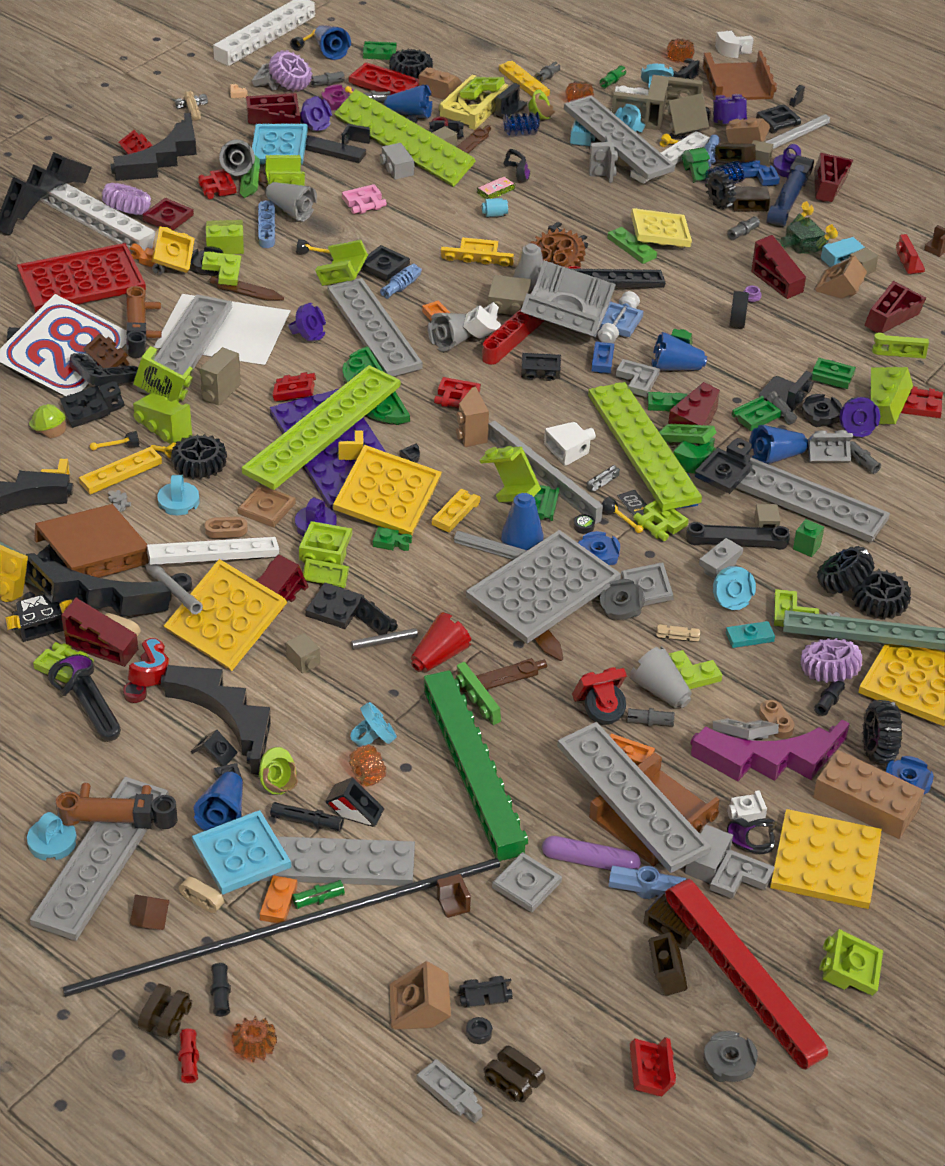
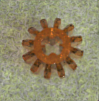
M672 39L667 46L668 58L672 59V61L684 63L685 59L693 58L694 45L689 39Z
M574 81V83H569V86H567L565 95L567 102H571L591 95L594 97V92L591 84Z
M369 744L363 745L350 754L349 764L352 767L351 771L361 785L364 784L366 787L373 786L386 777L384 759L381 758V753L377 752L374 746Z
M256 1015L251 1021L244 1017L243 1024H236L235 1032L231 1036L235 1053L240 1054L242 1060L251 1057L253 1063L258 1057L265 1060L266 1054H273L274 1046L277 1043V1035L275 1034L273 1024H268L266 1018L258 1021Z

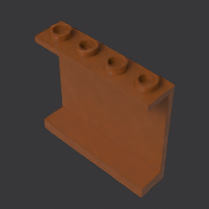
M761 50L758 51L757 62L715 64L711 53H704L702 67L714 100L717 95H725V98L732 97L733 94H742V97L747 100L773 99L774 92L777 91V84L773 80V74L770 73V67L767 65L766 57L763 56Z
M113 504L35 523L34 541L37 543L46 540L67 565V568L94 577H102L148 564V544Z
M653 753L640 763L638 767L697 832H700L704 825L708 822H713L717 818L720 799L715 797L706 804L661 771L662 757L657 753ZM601 795L591 801L590 819L653 867L660 862Z

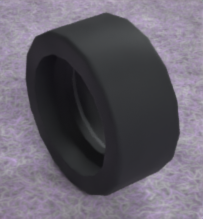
M734 291L730 326L745 327L749 298L748 292Z

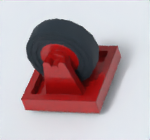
M612 667L604 670L603 673L595 674L590 672L580 678L572 696L574 702L585 700V710L593 721L607 725L617 722L623 716L626 709V698L619 688L627 677L625 669Z

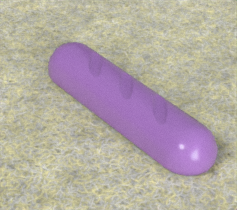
M550 836L542 844L544 855L551 859L611 870L612 865L639 870L641 864L639 856L629 850L559 836Z

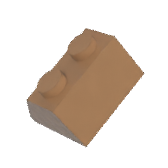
M426 68L419 74V86L428 85L431 95L443 100L463 83L457 76L435 70L434 68Z
M754 117L746 120L734 119L729 121L726 127L728 143L752 144L753 140L764 142L770 125L763 118L756 119Z
M853 255L826 269L815 290L819 293L841 299L847 296L851 297L859 291L858 288L863 283L867 271L856 256Z
M476 387L471 388L459 403V412H457L459 428H456V434L464 447L488 443L489 410Z
M425 961L390 983L391 1027L394 1029L433 1028L451 1017L448 973Z

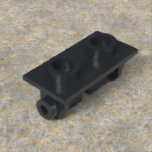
M433 120V122H429V132L431 133L447 127L457 133V138H463L464 122L448 121V126H445V121Z
M363 596L361 597L355 613L356 617L379 635L387 634L388 631H395L398 628L395 619L384 614L382 610L375 606L373 601H368Z
M495 976L489 978L487 982L479 983L478 979L464 981L463 985H460L458 988V993H464V995L460 996L461 1006H466V1008L484 1006L485 995H488L490 1005L508 1003V1000L513 999L512 989H507L512 980L511 978L504 979V976Z

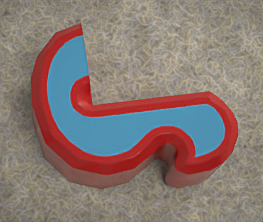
M149 638L142 642V647L145 651L140 656L142 661L129 665L128 680L137 686L149 687L161 684V677L163 674H166L169 664V658L164 654L165 645L163 642L156 638Z

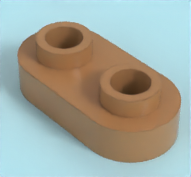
M216 517L205 522V533L211 538L241 537L248 531L247 521L242 517Z
M775 700L762 702L759 710L760 718L764 721L779 724L778 733L773 735L781 739L792 736L794 722L783 706Z

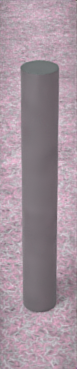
M414 628L351 641V646L354 650L418 637V632Z

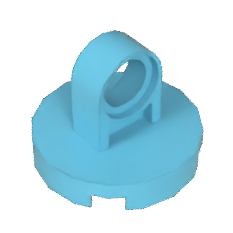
M649 64L646 69H641V79L649 84L650 88L653 75L673 77L674 71L671 67L669 69L664 68V64Z
M625 104L626 106L620 107L616 111L615 115L632 130L643 132L646 124L640 122L641 113L636 106Z
M172 475L171 483L162 487L157 494L159 508L161 509L162 507L165 509V513L170 515L188 514V510L193 507L195 510L200 503L199 491L194 485L184 482L183 475Z
M729 566L721 570L713 583L715 600L721 606L730 610H740L746 607L752 595L754 596L756 592V582L753 575L739 566Z
M367 702L360 708L365 720L358 724L351 732L350 737L355 744L363 748L378 737L387 744H390L397 738L394 729L390 723L387 724L382 718L384 715L375 705ZM364 732H366L365 735H364L361 739H359V737H360Z
M52 812L45 813L29 829L27 834L29 851L33 856L41 860H46V857H55L56 860L68 856L76 846L77 836L75 827L63 825L62 820Z

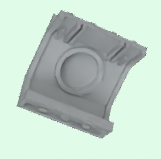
M544 260L536 285L531 294H526L521 312L596 337L610 305L616 284Z

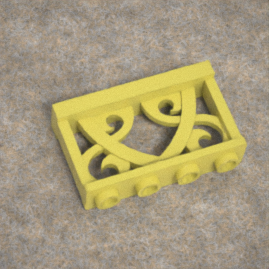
M472 74L440 103L439 111L440 117L464 122V124L469 125L470 129L475 130L495 111V98L508 88V85L504 84L496 92L482 91L477 97L480 98L481 103L467 106L464 100L468 98H461L460 91L476 77V75Z

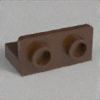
M101 333L83 348L102 368L118 367L122 363L125 366L130 365L126 359L128 357L126 352L122 348L117 349L115 342L109 336L105 338Z

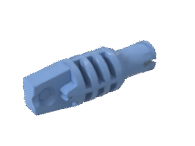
M711 135L709 142L704 147L710 157L708 160L709 168L716 162L715 146L719 144L720 140L717 135Z
M415 264L402 269L391 278L389 284L381 288V295L388 299L395 292L403 291L421 275L422 269Z

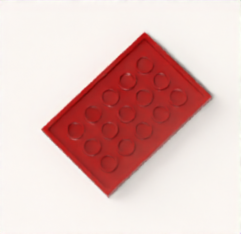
M126 243L17 264L18 273L35 313L55 294L74 304H83L84 302L126 294L127 289L132 286H139L146 290V284Z

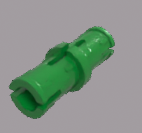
M620 65L615 70L609 71L607 76L600 79L599 83H603L600 86L606 89L611 84L617 83L619 78L626 74V70L623 71L626 68Z
M338 880L319 886V884L314 885L313 889L292 894L295 908L300 909L315 903L321 905L324 904L325 900L340 895L343 896L345 895L342 881ZM328 891V893L309 898V896Z

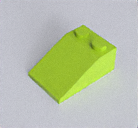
M243 220L207 221V246L220 248L223 250V254H244Z

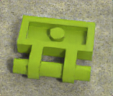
M656 500L644 507L643 513L645 515L642 516L640 513H636L633 517L638 522V525H641L643 529L649 530L656 539L660 538L663 541H666L669 537V534L665 531H669L674 535L688 526L689 519L675 509L662 511Z
M55 642L52 650L46 649L33 662L34 669L48 675L50 668L57 661L75 654L88 657V654L83 651L77 652L65 643ZM68 666L61 668L55 679L67 684L72 677V669Z

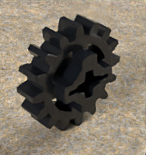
M717 170L708 174V178H706L708 184H705V187L708 188L706 193L709 195V200H713V205L717 204L718 209L732 206L733 202L736 201L734 196L737 195L734 191L736 186L732 183L733 179H729V174H725L723 170Z

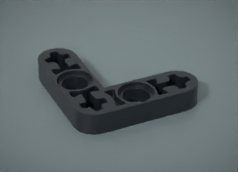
M81 353L71 354L69 366L88 383L96 386H102L111 382H117V384L134 382L138 370L136 366L100 368L89 357Z

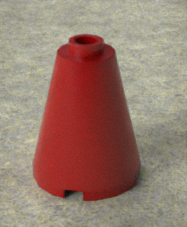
M445 612L437 615L411 655V665L416 671L427 673L471 646L469 642L472 639L468 631L459 621L454 623L450 620L452 615Z

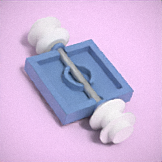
M627 291L620 298L619 304L610 302L598 331V338L601 342L614 343L619 335L630 338L643 317V311L636 309L640 303L637 294Z

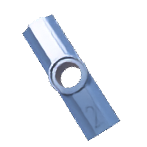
M612 865L609 887L635 891L639 897L650 899L656 895L660 896L668 888L682 882L686 878L660 874L657 869L651 866H644L637 870Z

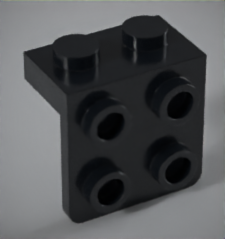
M805 371L796 383L779 376H774L759 393V397L763 396L764 400L768 401L767 395L772 391H776L780 396L779 399L782 398L790 407V412H792L807 394L811 392L814 384L812 382L813 373Z

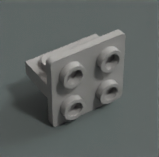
M605 135V142L591 143L589 176H607L609 183H613V176H616V166H614V163L617 161L618 155L617 151H614V141H611L609 135Z
M820 430L815 431V434L809 437V463H849L851 461L850 440L853 438V433H847L845 430L827 433V431Z

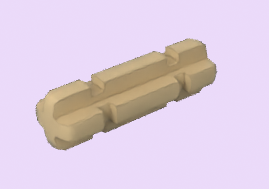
M186 91L184 98L191 113V118L193 121L200 120L201 114L198 110L192 91Z
M659 624L656 635L658 638L669 636V639L687 640L688 638L690 641L697 642L700 639V629L691 628V630H688V627L671 625L669 628L667 625Z

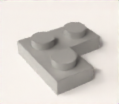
M622 359L616 370V376L632 380L628 389L633 394L647 397L648 392H650L659 376L660 369Z
M726 718L713 721L714 731L722 732V734L732 737L738 736L740 739L754 740V738L766 739L769 735L777 734L779 724L764 720L745 723Z
M729 849L711 882L710 890L732 899L741 882L765 890L775 867Z

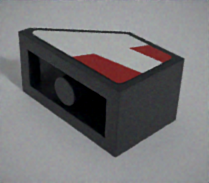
M353 777L335 784L325 801L334 812L344 817V819L371 827L377 825L385 809Z

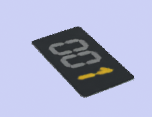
M636 490L617 495L633 516L636 513L645 515L643 511L647 504Z

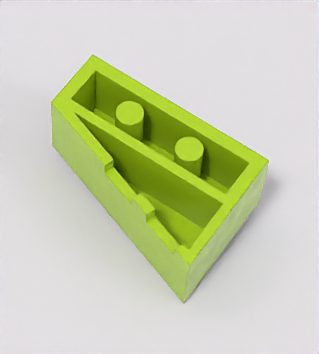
M871 367V401L879 408V424H896L913 387L908 367Z
M154 393L133 403L135 420L161 437L163 441L171 444L181 441L182 438H188L189 435L192 436L190 404L181 405L177 400L168 401L167 397Z

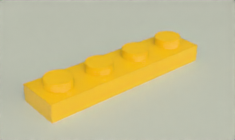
M507 61L499 65V72L512 82L519 84L520 88L533 97V93L537 89L543 91L546 96H550V89L515 62Z
M148 447L80 476L79 483L89 494H93L162 464V457L152 447Z

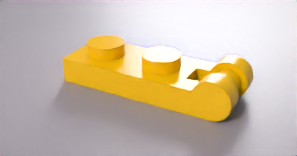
M460 489L432 518V525L450 533L474 507L476 508L479 505L481 497L476 494H468L467 490Z

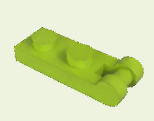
M876 333L872 353L876 355L926 359L929 339L887 336L883 333Z

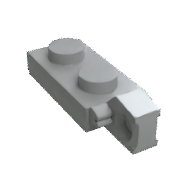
M437 1059L416 1075L417 1081L450 1110L454 1113L456 1112L457 1115L461 1116L464 1113L465 1117L473 1123L482 1118L483 1108L477 1103L474 1090Z

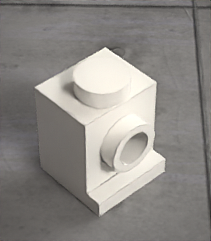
M755 791L753 795L731 798V804L728 805L727 811L730 819L742 817L750 822L765 818L767 807L760 791Z

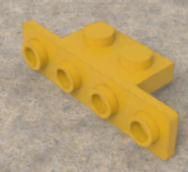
M462 237L460 248L441 247L440 250L441 258L448 261L462 260L466 263L481 262L485 265H514V254L497 252L498 241Z

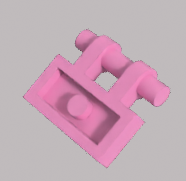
M375 184L342 192V199L348 207H351L353 214H363L367 210L372 209L379 210L387 205L386 200L382 199V193Z

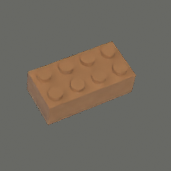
M837 750L817 778L813 798L900 839L919 811L925 790Z

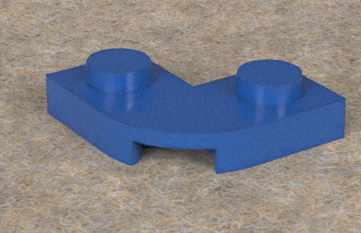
M760 161L737 163L736 165L740 177L750 178L758 176L762 186L779 184L780 178L772 165L770 167L760 165Z

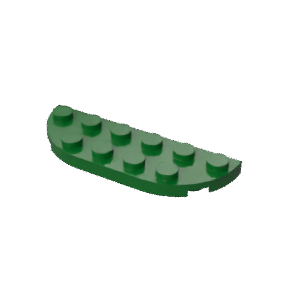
M369 347L353 352L349 356V360L343 364V380L345 384L369 365L383 372ZM396 391L366 414L367 417L395 425L410 422V414Z

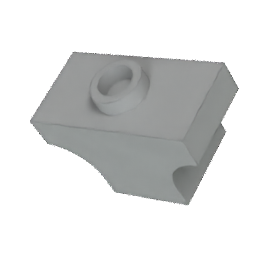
M725 538L700 558L699 566L704 568V573L715 579L721 570L729 566H735L738 558L743 553V548Z

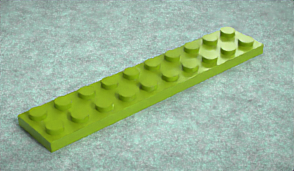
M356 89L334 113L336 118L346 124L370 127V138L383 146L402 143L413 158L415 165L453 187L476 162L475 158Z
M370 365L367 366L241 467L242 474L275 490L401 386V380Z
M625 382L588 389L589 398L662 511L701 503L702 495L631 390L628 389Z

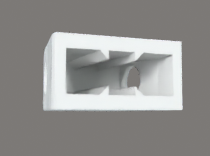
M571 422L546 428L544 445L566 466L589 453L590 441L595 439L596 435L592 428L583 430L577 423Z

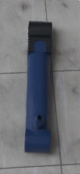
M796 156L774 205H771L769 209L767 223L785 227L788 215L802 187H805L812 173L814 159Z

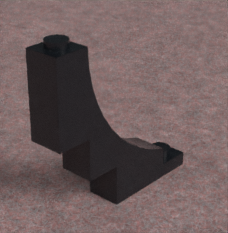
M184 113V120H181V123H176L171 133L156 145L132 154L113 156L114 164H111V173L115 174L116 181L158 178V168L178 166V156L197 155L191 113Z
M53 152L47 169L33 164L27 181L13 177L0 209V231L11 235L17 219L24 220L34 205L54 188L71 182L86 184L92 167Z
M19 470L16 482L0 481V515L13 509L36 504H67L69 495H73L74 488L73 483H70V474Z
M35 553L26 554L28 556L26 576L52 603L78 598L94 609L112 607L120 617L169 610V603L172 599L171 590L161 581L125 582L103 579L74 571L55 561L43 562Z
M168 665L166 674H163L161 677V688L165 689V697L200 705L220 717L235 734L241 747L242 756H247V764L251 765V774L259 775L260 763L266 751L271 726L270 707L247 705L246 688L224 686L223 669Z

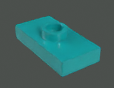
M768 621L726 627L725 633L732 648L775 641V634Z

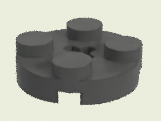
M619 579L610 583V587L606 591H602L600 603L609 619L624 620L641 614V609L645 603V596L642 587L634 584V581ZM623 596L627 599L624 602H618Z
M722 1031L711 1037L705 1046L703 1060L707 1070L712 1073V1077L716 1081L738 1082L753 1075L758 1053L754 1043L749 1038L745 1040L739 1036L740 1033L735 1031ZM726 1053H731L732 1056H737V1058L729 1060L725 1058Z

